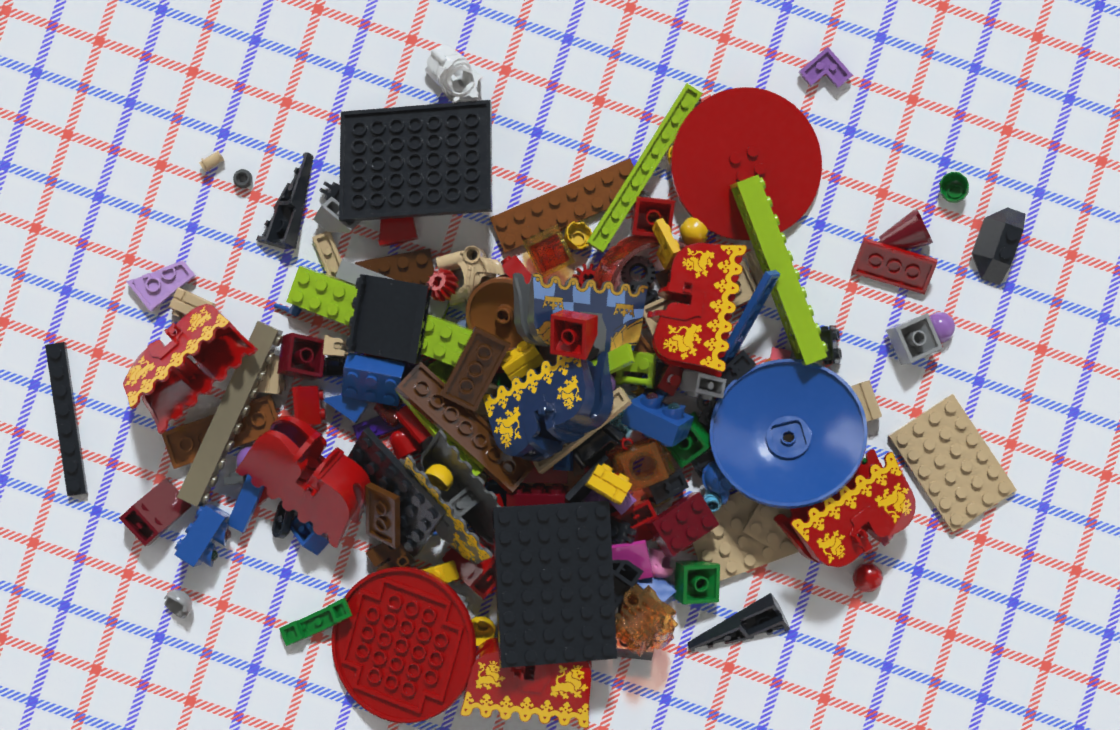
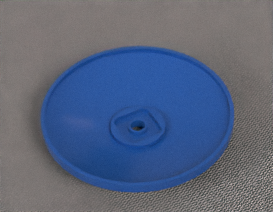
M778 359L761 363L751 368L740 379L733 380L726 387L723 398L718 399L710 422L712 454L724 478L734 489L748 499L775 508H802L820 503L832 497L844 488L856 474L866 451L867 421L862 404L854 390L843 378L830 369L817 363L802 365L801 361L803 360ZM786 434H792L794 440L786 442L783 440V437Z

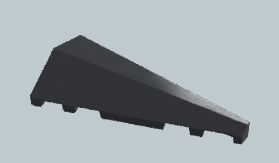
M308 152L303 153L304 159L299 168L296 167L293 171L296 175L291 183L286 184L273 207L275 211L271 220H266L264 224L266 229L262 236H257L256 241L282 249H296L312 167V154Z
M769 593L688 642V646L693 652L697 647L707 645L708 648H711L715 643H734L752 639L760 633L766 632L767 635H771L774 630L784 629V631H788L790 627L779 603L772 593Z

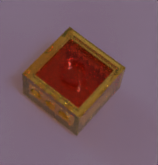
M558 224L523 241L536 271L543 278L575 263V258Z

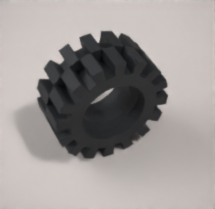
M633 256L627 259L621 269L622 282L628 283L631 290H636L639 285H647L649 287L655 278L653 263L643 256ZM635 266L642 267L646 273L644 279L640 281L634 280L630 274L632 268Z

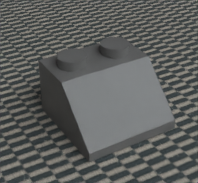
M928 313L886 330L901 365L915 362L943 348Z

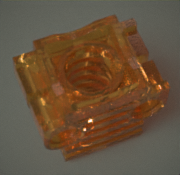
M646 437L633 444L626 445L629 450L621 447L608 455V458L614 465L613 472H619V474L621 473L630 478L629 482L632 483L630 490L632 492L668 479V475L676 471L670 455L667 453V447L656 439ZM649 456L651 458V466L646 471L636 472L633 470L632 466L636 458Z
M635 584L625 593L620 614L617 613L615 615L616 637L619 640H623L627 644L628 649L639 656L643 654V651L646 652L649 645L657 650L662 649L674 639L673 633L675 627L678 626V623L674 620L676 611L670 605L661 601L649 585L642 590Z

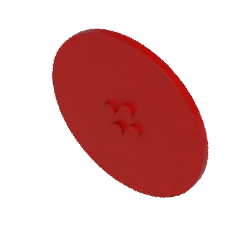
M739 87L727 89L708 97L686 116L673 142L670 160L671 176L676 194L685 210L691 217L701 221L708 231L732 240L751 241L730 185L755 175H759L760 178L762 177L766 185L764 189L766 196H770L773 207H771L772 212L779 219L780 225L778 227L781 233L795 224L812 204L820 185L822 155L813 127L794 104L768 90Z
M413 567L382 569L367 575L357 582L344 597L353 616L334 625L331 638L334 664L339 678L348 693L360 706L371 714L396 723L421 722L446 711L460 698L466 689L472 672V666L476 660L475 631L463 601L442 579L427 571Z

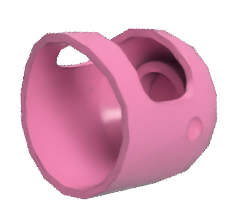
M649 548L653 576L657 578L670 577L674 572V568L670 567L671 557H676L677 554L675 556H665L661 549Z

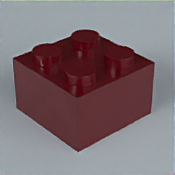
M296 333L283 335L277 374L312 381L322 378L325 355H323L324 339Z

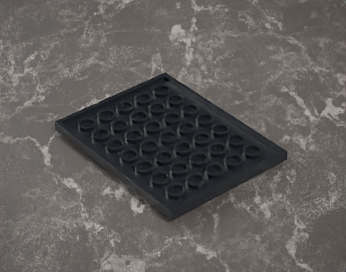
M491 100L341 111L339 220L341 222L492 212Z
M609 500L492 507L500 668L617 659Z

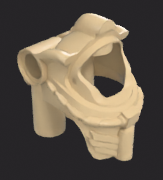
M473 245L466 247L464 251L461 250L436 257L438 269L442 268L450 271L461 269L463 272L464 284L461 288L455 290L456 294L451 295V300H449L451 306L466 302L471 293L481 283L486 281L487 278L505 275L503 266L498 260L487 258L484 250ZM477 251L478 256L473 260V253Z

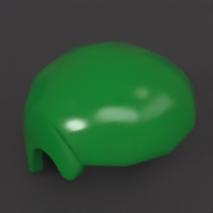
M960 172L945 174L939 183L942 197L950 203H958L964 200L969 193L968 180Z

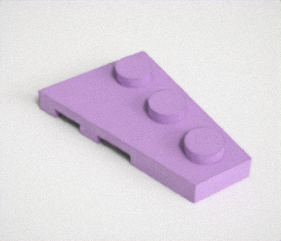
M182 260L126 282L149 311L152 312L172 296L178 287L182 288L196 275L186 262Z

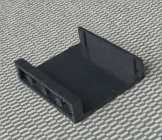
M360 274V278L356 280L357 296L354 297L352 303L354 314L349 321L351 333L346 340L347 352L370 354L408 361V363L414 364L420 363L433 286Z

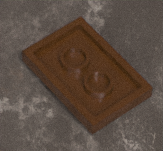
M370 482L365 485L366 534L393 548H397L400 546V496Z

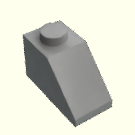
M330 197L321 205L313 219L327 232L350 233L361 222H341L339 220V202L333 197Z

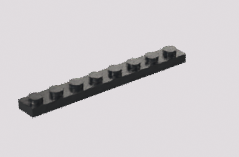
M66 342L45 345L67 496L87 494L88 489Z

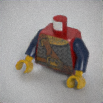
M661 362L656 370L655 386L653 389H645L641 385H635L638 387L637 390L630 391L637 397L643 393L647 395H663L664 400L666 397L674 396L681 383L682 373L685 370Z

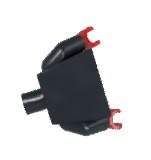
M607 423L573 450V458L580 468L585 470V475L602 455H607L620 445L618 441L622 442L623 449L629 450L624 445V442L628 440L633 444V440L629 437H623L624 434L614 425Z

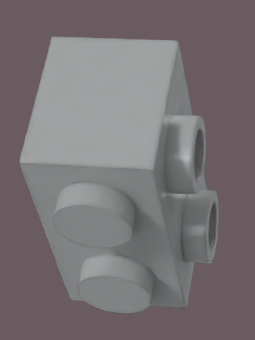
M683 371L679 390L686 391L688 396L698 397V395H701V399L712 401V397L723 398L727 379L697 372Z

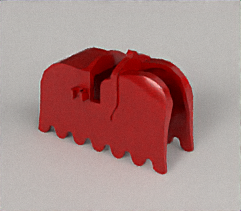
M291 416L278 417L272 423L270 430L261 434L253 443L235 471L241 476L249 474L252 478L251 483L257 488L265 486L267 488V496L270 499L281 498L283 501L282 507L286 511L296 510L300 522H312L313 531L318 535L326 533L329 536L328 541L331 546L337 548L350 521L352 520L357 524L360 521L366 505L365 485L371 482L368 474L359 464L344 455V451L338 447L324 458L321 454L325 450L327 442L319 431H316L306 422Z

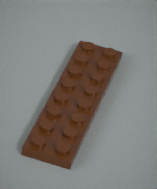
M420 361L395 390L438 430L441 429L450 441L508 494H512L535 466L529 460L503 453L496 444L491 426L480 415L440 396L445 383Z

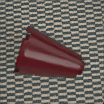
M918 209L911 211L879 236L880 241H878L904 250L933 243Z

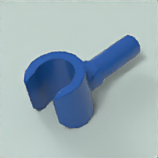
M277 303L274 304V308L288 312L295 317L299 316L302 311L300 307L293 304L290 308Z

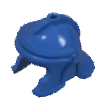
M712 461L702 471V482L708 491L715 492L718 496L721 495V505H725L730 495L731 485L720 472L716 462Z

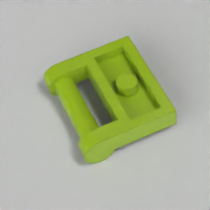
M632 351L635 362L616 371V385L624 383L647 386V388L653 389L656 375V354ZM624 371L648 373V378L624 376Z

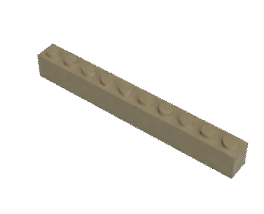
M257 321L248 341L258 350L252 356L245 355L242 358L240 367L235 369L177 498L196 507H201L208 503L210 499L209 492L218 481L219 477L217 475L219 470H222L226 464L227 459L225 457L227 453L234 447L235 442L233 440L242 429L243 424L241 422L243 418L250 412L251 407L249 405L259 392L257 387L260 381L262 382L266 377L267 371L265 370L275 357L274 350L276 346H279L282 342L283 336L281 335L283 331L264 322Z

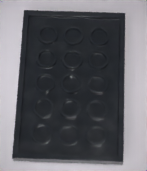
M368 427L362 431L348 457L365 470L371 483L400 496V543L406 551L415 557L421 552L447 512Z

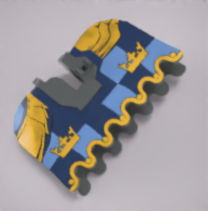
M533 273L531 274L530 282L526 284L522 274H513L514 324L517 333L525 342L531 345L550 347L551 314L561 310L598 315V334L586 359L587 361L596 359L603 351L610 352L626 343L631 344L633 351L639 342L648 290L647 285H639L636 292L632 293L628 283L618 285L615 291L613 283L610 281H605L597 289L596 282L588 279L580 288L579 282L575 277L569 278L563 286L560 277L557 275L551 276L547 284H545L541 274Z

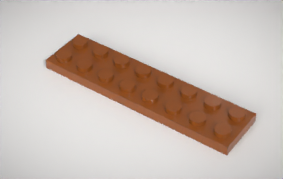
M631 159L619 162L490 217L504 253L566 228L573 221L580 222L606 211L634 167Z

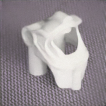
M444 44L434 48L427 58V67L424 71L441 87L444 95L452 103H457L459 99L468 96L472 99L478 98L476 88L478 81L483 79V76L469 64L464 56L452 47Z

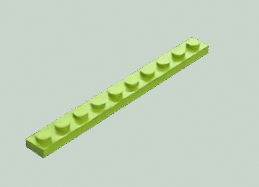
M688 83L685 84L586 242L601 253L605 251L635 203L636 197L640 195L675 139L680 125L693 110L703 93Z

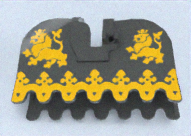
M440 429L421 454L423 471H419L416 468V462L411 455L406 457L404 466L447 512L435 529L439 537L462 557L477 565L493 556L487 548H483L480 545L479 538L489 546L494 547L492 507L501 506L497 503V496L492 491L486 490L483 479L472 473V466L467 461L461 460L458 449L447 443V436ZM441 464L452 472L453 484L448 491L439 490L431 484L425 473L430 466ZM465 521L468 522L475 533L468 531Z

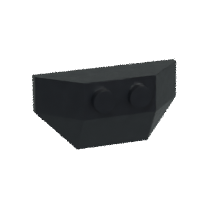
M1007 207L984 218L971 253L981 279L996 285L1001 284L1012 264L1024 230L1025 213Z

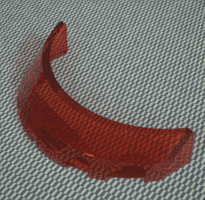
M633 235L619 241L616 246L611 247L600 260L593 280L596 282L597 289L600 290L605 281L612 282L614 286L619 272L634 255L647 248L660 246L657 238ZM677 240L680 246V250H682L685 246L688 245Z

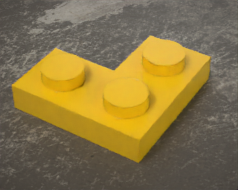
M661 218L655 221L652 230L660 244L656 254L665 270L671 268L675 256L680 251L678 241L674 240L670 226Z

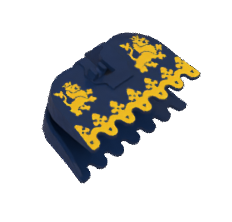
M603 351L598 355L596 366L587 360L557 355L556 364L553 366L550 361H544L539 374L536 370L529 369L526 373L525 382L519 377L513 378L510 390L506 386L500 385L497 389L496 398L492 394L486 393L482 399L494 439L501 451L506 455L521 457L525 460L541 461L562 451L565 443L575 442L584 437V433L600 427L608 419L614 400L608 352Z

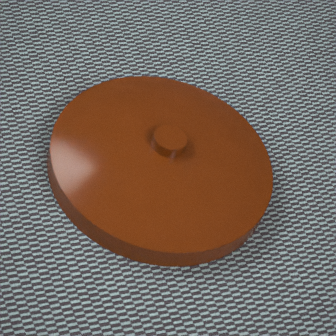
M495 277L484 281L471 293L466 305V322L469 329L473 330L477 326L510 342L511 345L508 351L517 348V345L524 340L517 333L514 324L513 278Z

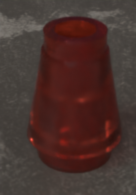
M376 403L373 410L376 411L388 426L395 427L399 423L395 413L399 410L390 405Z

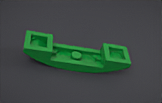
M342 598L326 608L279 628L285 645L289 646L322 632L353 615L346 598Z

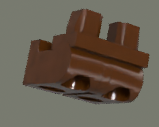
M382 542L366 552L375 567L388 558L391 559L376 569L377 571L391 567H410L416 563L413 556L406 551L401 543L399 547L393 548Z

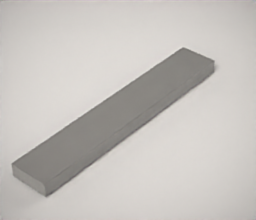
M343 259L335 276L356 285L357 278H360V274L392 279ZM431 298L428 313L443 318L449 301L440 302Z

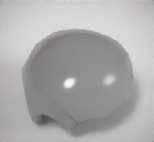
M174 589L169 591L164 597L166 599L164 605L180 618H186L192 609V600L184 591Z

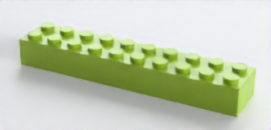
M755 175L730 185L763 274L765 271L772 270L780 273V277L773 287L771 295L795 359L803 360L801 361L802 365H809L826 358L828 348L819 336L821 334L820 327L813 320L814 311L805 299L807 298L806 290L799 283L800 274L793 267L792 261L794 259L790 250L787 251L785 243H787L786 237L783 232L780 233L778 227L780 222L777 215L772 212L771 207H773L770 196H766L764 190L766 185L763 178Z
M299 266L286 302L349 326L350 318L354 314L352 303L354 297L357 296L358 289H356V285L306 266ZM428 313L421 354L455 366L473 330Z

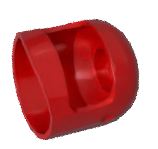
M406 427L397 429L389 437L390 446L398 460L423 451L422 445L412 438L411 433Z

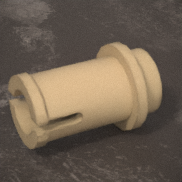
M217 150V152L204 160L201 158L202 161L199 164L204 172H210L211 168L224 161V159Z

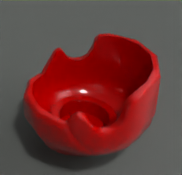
M871 563L859 565L854 570L852 577L854 585L863 592L877 590L883 581L882 571L877 565Z

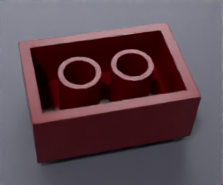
M520 483L512 494H506L507 506L569 503L565 498V495L569 492V486H564L561 483L552 484V486H545L544 483L526 486L525 483Z
M691 492L645 523L665 556H675L719 525L700 492Z

